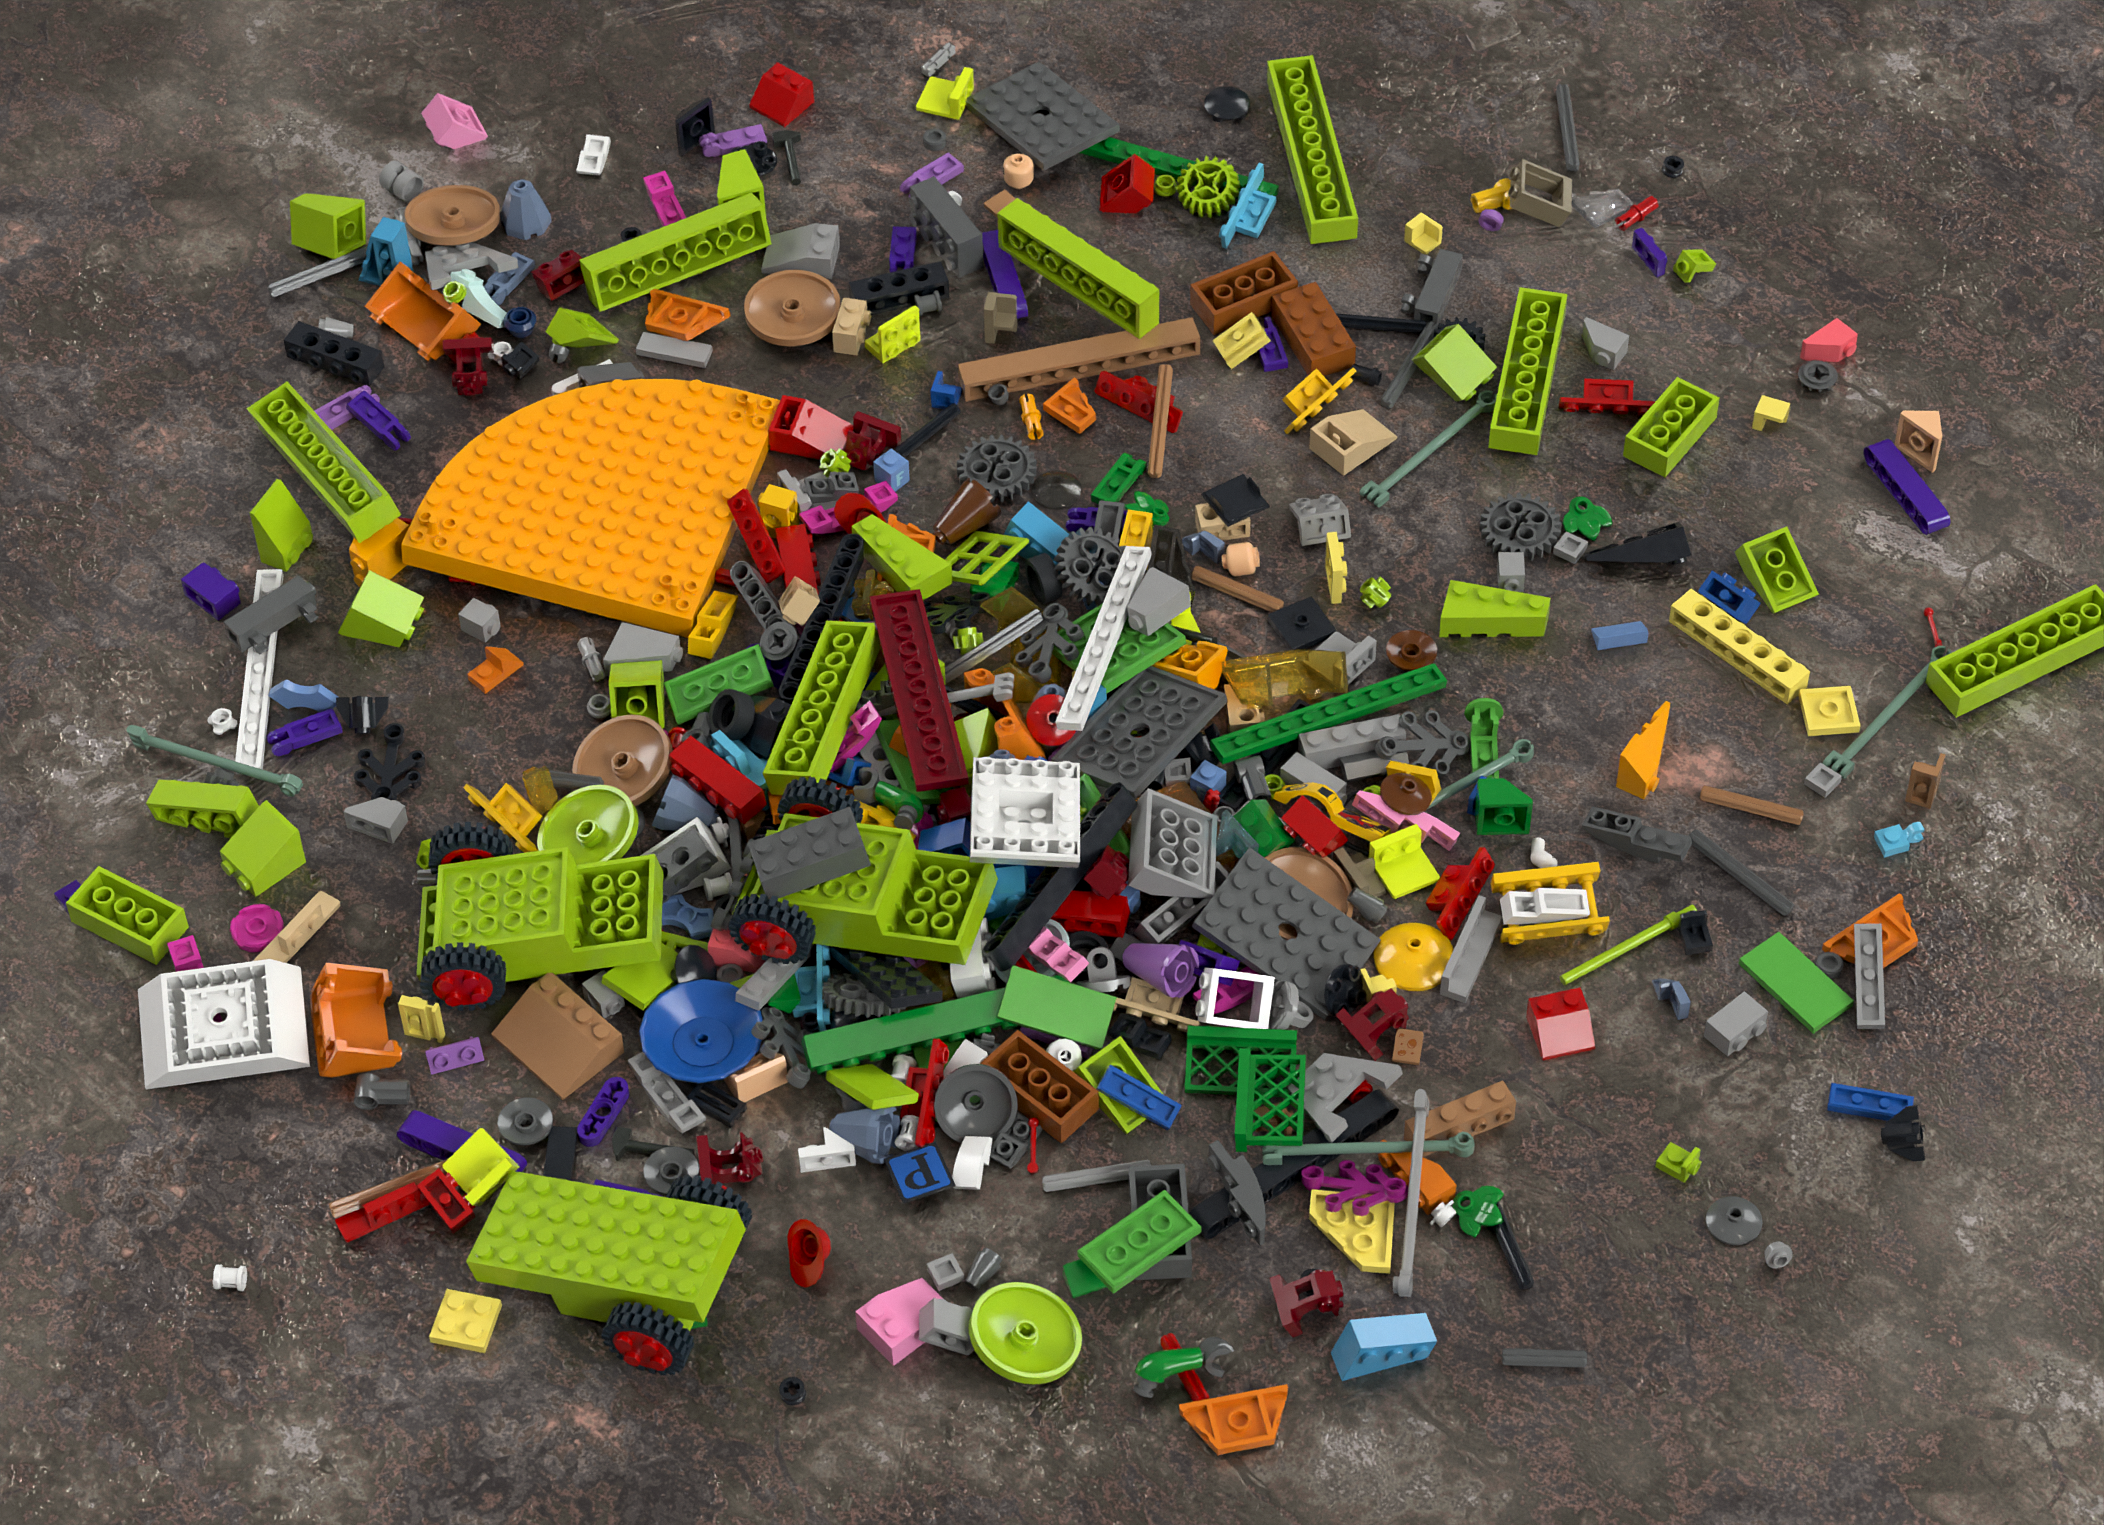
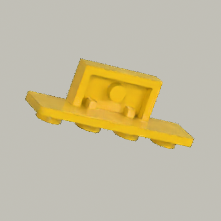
M1316 368L1282 399L1297 416L1284 432L1288 434L1293 429L1298 432L1307 423L1305 418L1308 415L1313 418L1323 409L1320 405L1324 401L1329 404L1338 395L1336 390L1339 387L1344 390L1354 381L1351 376L1356 370L1352 368L1332 386Z
M505 783L491 801L478 789L468 784L463 787L470 794L467 798L477 807L482 806L485 809L483 814L494 823L497 821L501 824L499 829L504 834H507L509 838L514 837L517 840L515 845L524 853L538 851V847L526 836L543 816L511 785Z

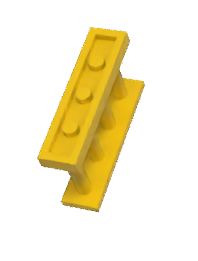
M1599 862L1493 874L1490 883L1492 893H1500L1503 896L1509 891L1526 890L1527 892H1534L1537 888L1544 887L1566 889L1570 884H1579L1583 890H1586L1590 911L1588 919L1538 923L1528 926L1508 924L1509 928H1503L1500 936L1501 943L1508 942L1511 945L1523 943L1524 940L1583 933L1593 936L1606 931L1610 919L1609 916L1598 917L1592 886L1594 882H1597L1600 874Z

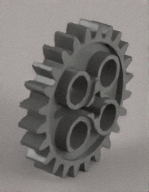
M990 435V440L987 441L985 438L980 437L981 443L978 444L975 441H971L972 448L965 446V453L959 454V460H957L959 484L962 485L967 478H970V482L973 479L976 480L992 495L991 502L994 501L995 497H999V500L1003 502L1004 496H1008L1009 499L1013 500L1014 493L1022 496V489L1029 490V484H1034V477L1037 476L1036 459H1034V452H1029L1028 445L1022 447L1021 440L1013 443L1012 436L1004 440L1003 435H1000L999 439H995L993 435Z
M1520 492L1517 493L1516 498H1513L1508 493L1506 500L1499 496L1497 503L1490 501V507L1484 508V514H1481L1479 531L1481 532V539L1486 540L1485 546H1492L1493 553L1499 550L1501 552H1524V556H1528L1533 561L1534 554L1542 558L1543 551L1550 553L1551 546L1554 547L1557 544V540L1560 539V515L1555 514V507L1548 508V501L1540 503L1539 496L1533 500L1530 493L1525 498H1522Z
M1089 527L1086 531L1082 528L1076 533L1072 531L1061 542V545L1056 550L1058 554L1054 558L1058 562L1054 570L1061 571L1057 579L1065 580L1062 588L1070 587L1069 595L1078 594V602L1086 598L1088 606L1094 600L1097 606L1104 602L1126 545L1120 547L1117 545L1119 538L1112 541L1110 539L1111 532L1103 536L1101 528L1095 533L1092 527ZM1100 550H1102V555L1095 565L1094 561L1099 556ZM1094 568V573H1093V575L1090 577L1089 583L1087 584V583H1086L1087 577H1088V575L1092 572V569Z
M843 973V977L834 975V979L828 978L827 982H824L822 999L824 1004H828V1008H835L836 1012L844 1010L845 1015L855 1013L856 1017L860 1014L870 1017L873 1014L880 1017L882 1014L890 1016L891 1012L899 1013L900 1010H906V1007L891 1009L852 974Z

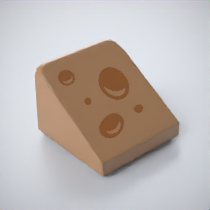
M1398 1028L1392 1061L1419 1065L1424 1033Z

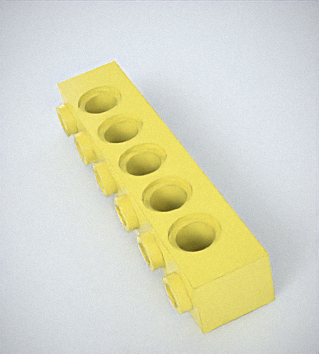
M1690 589L1671 605L1670 623L1787 705L1799 695L1800 689L1807 688L1810 671L1804 665L1797 663L1787 656L1784 651L1777 649L1767 642L1764 637L1757 635L1747 628L1745 624L1738 622L1728 615L1725 610L1715 606L1705 596Z

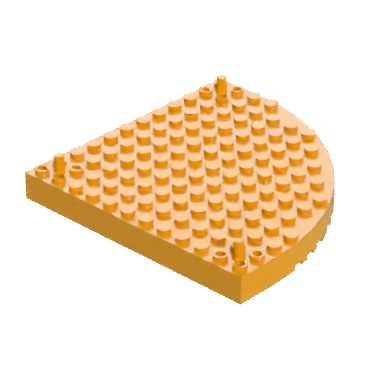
M616 379L612 382L576 388L542 399L517 410L492 426L487 427L484 432L470 441L448 462L431 484L401 544L402 563L688 638L697 625V615L707 602L715 582L716 571L721 568L738 526L728 507L727 500L742 489H747L751 495L770 448L768 429L780 400L735 388L705 383L700 380L686 381L676 379H635L624 381Z

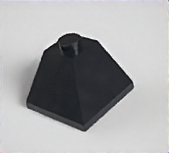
M709 97L693 103L682 110L676 117L678 154L681 157L700 144V136L715 133L712 99Z

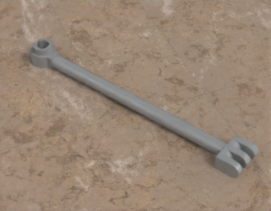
M1004 673L995 675L994 684L947 693L949 703L992 694L997 702L1011 699L1014 674ZM895 705L878 711L880 717L897 714Z
M1418 1089L1415 1092L1414 1098L1415 1123L1400 1275L1394 1276L1393 1292L1403 1297H1411L1413 1288L1412 1269L1426 1117L1429 1116L1430 1105L1427 1094L1423 1089Z

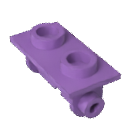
M470 1036V1039L436 1048L430 1047V1050H426L425 1054L431 1075L484 1061L479 1037L473 1038Z

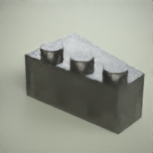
M1154 525L1148 546L1151 549L1152 555L1145 575L1151 567H1154L1188 585L1192 607L1196 590L1191 582V572L1186 564L1185 550L1179 529Z

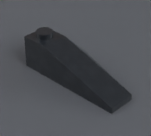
M1680 522L1647 531L1648 537L1645 538L1642 536H1632L1624 540L1622 545L1613 543L1584 553L1587 561L1659 563L1672 561V565L1687 561L1686 557L1692 554L1684 527Z
M750 695L755 707L754 721L748 733L740 740L752 753L768 761L791 704L778 698ZM735 704L731 708L728 718V725L732 722V719L734 717Z

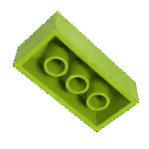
M1677 377L1625 436L1623 457L1666 477L1717 418L1720 398Z
M100 866L93 871L66 902L71 922L155 965L169 951L167 943L178 940L189 928L184 908Z

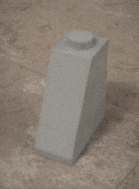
M1151 567L1127 606L1130 627L1146 636L1151 635L1191 606L1189 586Z
M622 622L603 659L605 675L609 677L611 663L662 660L663 672L672 671L676 662H680L683 655L679 636Z

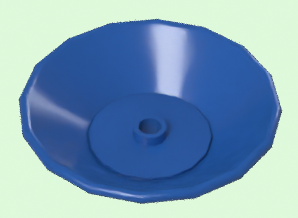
M700 979L679 983L659 994L646 1009L639 1030L643 1053L657 1070L675 1080L704 1083L725 1079L744 1068L759 1051L762 1040L754 1037L751 1030L756 1022L763 1021L761 1010L758 1011L736 1002V992L739 988L728 982Z

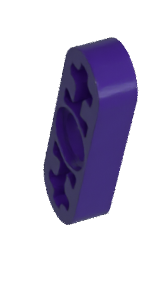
M612 1077L601 1088L577 1127L578 1138L582 1145L594 1147L603 1140L629 1098L628 1083L625 1079ZM611 1090L616 1091L615 1094H614V1096H613V1101L611 1100V1099H612V1091H611ZM602 1107H607L611 1110L607 1116H598L596 1114V1111ZM593 1128L595 1129V1134L590 1133Z

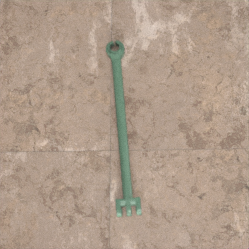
M1482 391L1478 396L1476 405L1383 482L1377 485L1371 480L1361 488L1359 494L1363 497L1367 496V500L1370 502L1374 501V505L1378 508L1389 500L1390 493L1387 492L1388 489L1481 412H1492L1495 408L1497 394L1495 393L1492 399L1493 391Z
M1946 646L1935 647L1932 650L1929 663L1942 658ZM1950 649L1947 650L1946 655L1952 653ZM1929 663L1842 754L1833 750L1822 764L1829 767L1834 762L1831 769L1838 772L1843 768L1840 775L1845 779L1854 770L1855 763L1851 759L1926 681Z
M129 725L126 729L134 746L148 751L150 746L273 783L279 785L281 792L289 797L299 794L303 787V781L292 774L279 775L148 735L145 728L136 725Z
M1527 739L1516 741L1513 748L1506 755L1440 790L1428 809L1477 783L1480 776L1487 777L1513 762L1526 763L1530 761L1534 756L1533 744L1531 745V741Z
M1460 1132L1454 1138H1449V1140L1424 1141L1423 1152L1449 1151V1153H1454L1459 1157H1468L1474 1152V1138L1467 1132ZM1413 1141L1263 1146L1262 1159L1265 1165H1282V1156L1412 1152Z

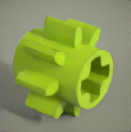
M832 448L830 451L825 452L821 457V465L819 466L824 471L823 475L829 478L830 472H849L851 460L846 457L847 453L840 448L837 452Z
M1371 577L1362 584L1360 592L1363 595H1361L1360 599L1370 609L1374 605L1380 608L1390 599L1391 594L1388 590L1391 587L1382 577H1379L1377 580Z
M976 627L957 629L958 636H953L954 649L960 648L961 655L984 642L982 632L977 633Z

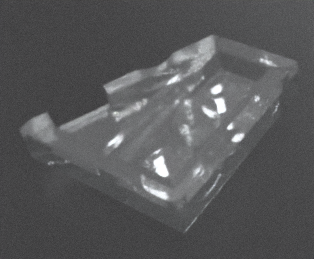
M1620 189L1605 192L1592 191L1589 196L1576 197V193H1572V206L1594 228L1621 216L1630 210V207L1634 204Z

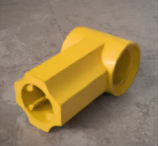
M1508 178L1501 179L1493 188L1471 194L1474 211L1481 213L1485 209H1495L1502 206L1506 210L1513 209L1510 208V197L1508 196L1511 180Z

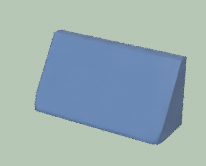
M1641 621L1591 629L1597 650L1647 643L1648 630Z

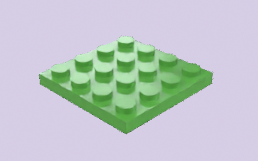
M1103 603L1072 622L1073 624H1078L1084 632V636L1079 641L1072 642L1063 628L1057 631L1068 643L1076 645L1079 656L1072 661H1067L1062 651L1055 645L1052 654L1074 671L1078 667ZM1127 616L1101 685L1106 688V694L1185 645V635L1166 623L1151 635L1146 636L1130 627L1129 617Z

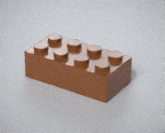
M1272 251L1191 284L1190 305L1212 334L1216 335L1226 331L1251 312L1256 318L1270 313L1272 295L1297 288L1298 280L1275 251Z
M1316 282L1272 295L1271 316L1307 375H1310L1317 368L1323 376L1351 368L1355 364L1356 346Z
M1019 1030L1013 1033L980 1063L1002 1072L1015 1089L1017 1110L1029 1119L1032 1117L1037 1118L1042 1129L1061 1144L1099 1110V1091Z

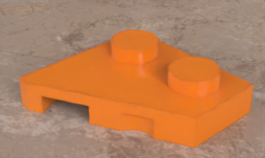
M1076 378L1069 381L1043 403V410L1079 434L1096 421V413L1092 406L1088 404V398L1085 393L1081 392Z

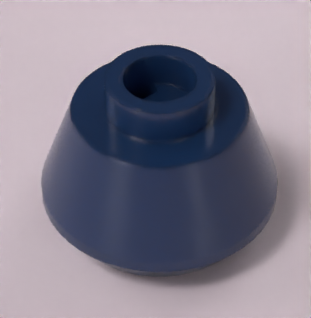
M525 307L513 308L504 317L505 327L511 335L517 338L529 336L533 332L537 321L535 313Z

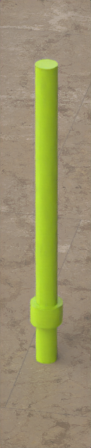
M1690 905L1677 913L1671 912L1664 916L1663 920L1564 973L1560 976L1561 983L1567 985L1666 930L1672 931L1678 928L1680 915L1689 911H1697L1696 907Z

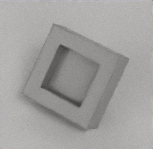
M1565 532L1554 546L1553 554L1575 564L1587 549L1588 541Z
M1820 762L1805 778L1804 785L1826 798L1841 782L1842 776Z
M953 1253L927 1263V1270L938 1291L964 1281V1274Z

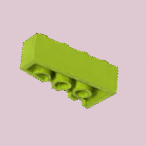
M873 514L852 525V534L860 535L863 538L865 559L897 592L920 589L922 599L925 600L952 584L951 563Z
M1450 580L1440 619L1439 637H1448V634H1461V637H1471L1472 634H1487V637H1497L1499 634H1510L1511 637L1544 636L1549 618L1551 598Z
M160 779L146 802L154 818L158 821L186 828L189 824H192L202 832L210 833L211 830L224 832V837L230 839L259 807L249 787L242 785L232 786L219 783L208 784Z

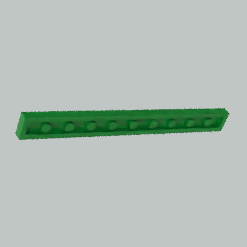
M1111 137L1079 152L1117 164H1121L1136 154L1155 168V175H1170L1176 181L1178 177L1182 176V169L1188 170V162L1193 165L1196 164L1192 160ZM1238 174V181H1240V189L1238 190L1240 193L1242 188H1246L1248 177ZM1197 180L1192 184L1193 186L1198 184ZM1226 181L1222 184V187L1219 189V193H1222L1224 191L1227 184ZM1262 181L1257 190L1276 197L1279 193V185Z
M1435 663L1211 739L1210 748L1223 765L1298 739L1301 733L1330 728L1446 688L1447 679Z

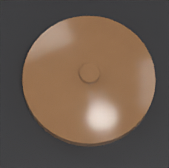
M449 185L430 189L412 199L405 209V222L408 231L417 239L436 245H460L479 240L490 234L500 221V207L497 199L483 189L466 185Z
M785 270L770 274L752 286L745 298L744 312L747 325L762 340L780 346H801L813 343L833 330L841 304L838 291L823 276L804 270Z
M640 715L618 716L600 724L583 740L574 758L573 773L601 777L604 780V785L620 789L629 797L634 806H637L654 795L668 777L670 766H672L668 754L673 751L672 744L668 735L654 720Z
M1302 847L1283 848L1265 857L1268 861L1351 918L1354 906L1347 900L1348 895L1352 891L1351 884L1342 869L1327 856L1322 858L1318 853L1313 856ZM1284 923L1278 926L1279 935L1283 939H1296L1297 931L1292 925Z

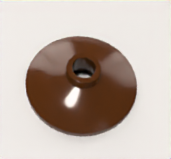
M1405 630L1396 633L1389 639L1386 645V655L1395 667L1405 671H1413L1433 664L1437 657V645L1424 632Z
M1391 774L1383 780L1380 786V795L1384 803L1400 814H1421L1429 808L1432 801L1429 787L1421 779L1411 774Z

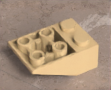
M1364 409L1328 416L1310 428V449L1343 476L1397 439L1394 433Z

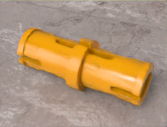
M1024 394L1019 398L1023 412L1021 415L1022 421L1026 424L1029 439L1035 440L1034 432H1036L1037 438L1040 439L1044 435L1040 423V411L1036 408L1034 396L1027 394L1029 400L1027 402Z

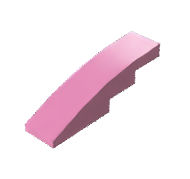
M1359 790L1352 803L1354 807L1375 822L1391 828L1390 833H1395L1400 828L1405 829L1417 824L1422 831L1421 843L1429 836L1450 851L1460 835L1455 829L1425 812L1418 815H1404L1392 810L1384 803L1381 795Z
M1046 927L1042 928L1026 950L1027 953L1069 982L1089 964L1084 956L1072 950L1066 942L1055 937Z

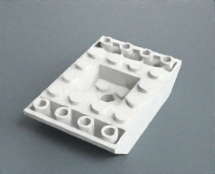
M973 757L970 862L1078 868L1080 863V763Z
M266 959L160 974L138 989L146 1089L310 1067L301 967ZM223 1012L227 1014L225 1021L220 1023L213 1021V1017L217 1013Z

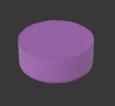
M1485 209L1481 212L1478 221L1484 229L1498 231L1504 219L1499 212Z

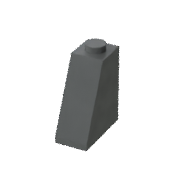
M631 362L577 368L579 388L612 382L616 379L623 381L645 379L641 370H636Z

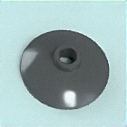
M530 1097L511 1101L501 1110L498 1116L500 1134L508 1142L516 1145H531L541 1141L548 1135L553 1125V1116L548 1105L539 1099Z
M665 1147L651 1154L645 1162L644 1179L652 1190L667 1195L672 1182L677 1180L678 1177L684 1178L685 1175H690L693 1179L694 1175L699 1176V1164L696 1157L690 1151L681 1147ZM671 1174H675V1175H676V1176H674V1177H668V1176L671 1175Z
M1729 1196L1718 1199L1709 1207L1706 1214V1225L1711 1235L1718 1241L1727 1245L1740 1246L1748 1244L1758 1237L1762 1229V1216L1752 1202L1741 1197Z

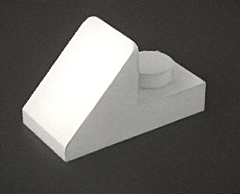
M823 1127L825 1145H809L805 1148H798L801 1173L856 1165L854 1145Z

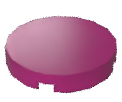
M253 904L243 908L235 919L233 917L230 924V933L234 944L248 952H262L284 929L280 913L265 904Z

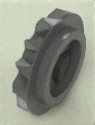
M1820 360L1808 361L1798 371V380L1801 381L1802 387L1808 386L1809 391L1817 389L1819 392L1823 389L1829 391L1833 385H1836L1837 371L1827 362ZM1815 372H1817L1821 380H1816V377H1814Z
M777 622L770 625L764 631L760 640L762 654L771 661L778 660L782 662L783 658L791 657V652L796 649L797 640L800 639L796 633L797 630L787 622ZM777 636L783 639V647L778 646Z

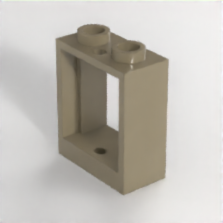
M1524 159L1520 161L1517 167L1514 166L1509 174L1511 184L1508 192L1510 208L1560 227L1571 214L1572 179ZM1525 184L1552 194V202L1525 192Z

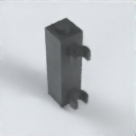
M1440 249L1435 260L1429 255L1421 254L1418 260L1420 265L1417 272L1421 274L1429 273V276L1419 299H1416L1411 294L1403 295L1401 312L1407 314L1414 312V320H1423L1426 322V325L1429 321L1439 324L1461 274L1463 254Z
M299 575L225 620L224 626L227 638L241 652L253 646L255 651L261 655L268 650L264 643L269 635L301 615L309 623L318 619V616L314 613L317 610L314 586L309 581L305 582Z

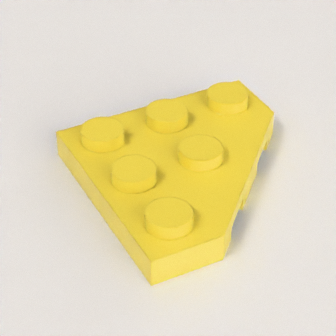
M1311 1189L1309 1220L1362 1272L1390 1274L1395 1203L1384 1201L1369 1207L1367 1215L1356 1216L1352 1212V1202L1357 1198H1366L1373 1195L1365 1194L1342 1203L1340 1211L1329 1212L1325 1209V1197L1340 1192Z

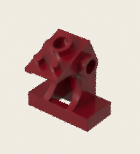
M492 338L443 340L445 354L456 355L457 372L452 373V386L457 387L458 395L472 396L474 394H483V386H487L488 381L487 371H483L482 353H494ZM476 363V371L463 373V364Z
M857 411L853 416L854 431H848L847 442L843 447V451L847 453L846 457L851 460L849 463L851 466L866 471L871 466H874L873 462L880 457L886 446L895 449L902 443L901 427Z
M1392 988L1385 992L1379 991L1375 993L1371 1001L1352 1017L1344 1008L1336 1014L1342 1024L1375 1061L1383 1055L1376 1045L1379 1036L1391 1026L1394 1029L1399 1027L1406 1029L1407 1020H1409L1406 1000L1403 996H1398ZM1382 1010L1385 1015L1372 1024L1368 1019L1376 1012Z
M740 1132V1141L734 1144V1148L725 1151H718L709 1147L707 1135L696 1136L702 1181L707 1177L712 1179V1184H716L717 1181L721 1183L750 1182L754 1177L762 1174L761 1163L764 1161L762 1151L758 1146L755 1147L753 1139L751 1137L747 1138L743 1132ZM739 1163V1165L734 1168H722V1165Z
M1315 1270L1310 1275L1289 1284L1280 1274L1269 1278L1282 1325L1292 1337L1303 1334L1300 1320L1305 1313L1319 1309L1320 1312L1332 1311L1337 1317L1339 1316V1308L1344 1307L1343 1301H1339V1298L1343 1297L1342 1284L1340 1280H1335L1333 1270ZM1313 1289L1314 1295L1302 1300L1299 1299L1300 1294Z

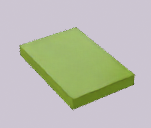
M661 942V960L615 966L602 976L601 983L641 1010H645L659 994L676 985L672 981L671 971L675 968L674 965L678 953Z
M873 1064L827 1070L826 1080L871 1110L918 1102L919 1093Z

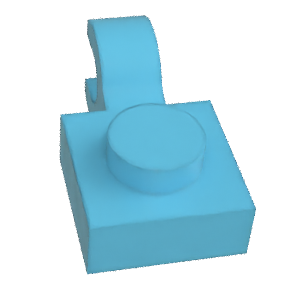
M1921 822L1912 823L1904 830L1898 824L1875 831L1874 838L1883 856L1888 857L1909 851L1910 843L1922 841L1923 836L1921 833L1924 832V828Z

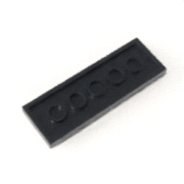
M830 946V955L891 1009L942 1001V990L902 956Z

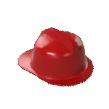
M847 493L841 496L835 504V518L848 534H852V525L872 514L886 523L880 510L864 495Z
M799 1219L791 1225L787 1235L790 1271L795 1283L801 1287H810L816 1284L822 1275L824 1261L830 1254L831 1241L828 1234L808 1219Z

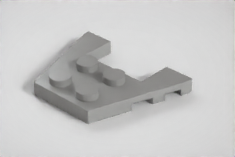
M474 242L460 245L436 246L433 250L425 252L431 290L445 287L447 283L452 281L451 272L462 271V269L470 270L490 265L498 273L518 268L517 258Z
M1323 1053L1306 1070L1304 1113L1310 1116L1315 1126L1319 1130L1321 1129L1325 1138L1332 1143L1348 1127L1346 1119L1332 1113V1111L1364 1080H1369L1387 1090L1403 1074L1401 1067L1396 1064ZM1293 1084L1288 1087L1290 1095L1299 1090Z

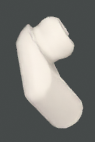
M1534 838L1531 846V862L1539 868L1556 867L1558 864L1557 860L1552 858L1551 854L1544 851V839Z

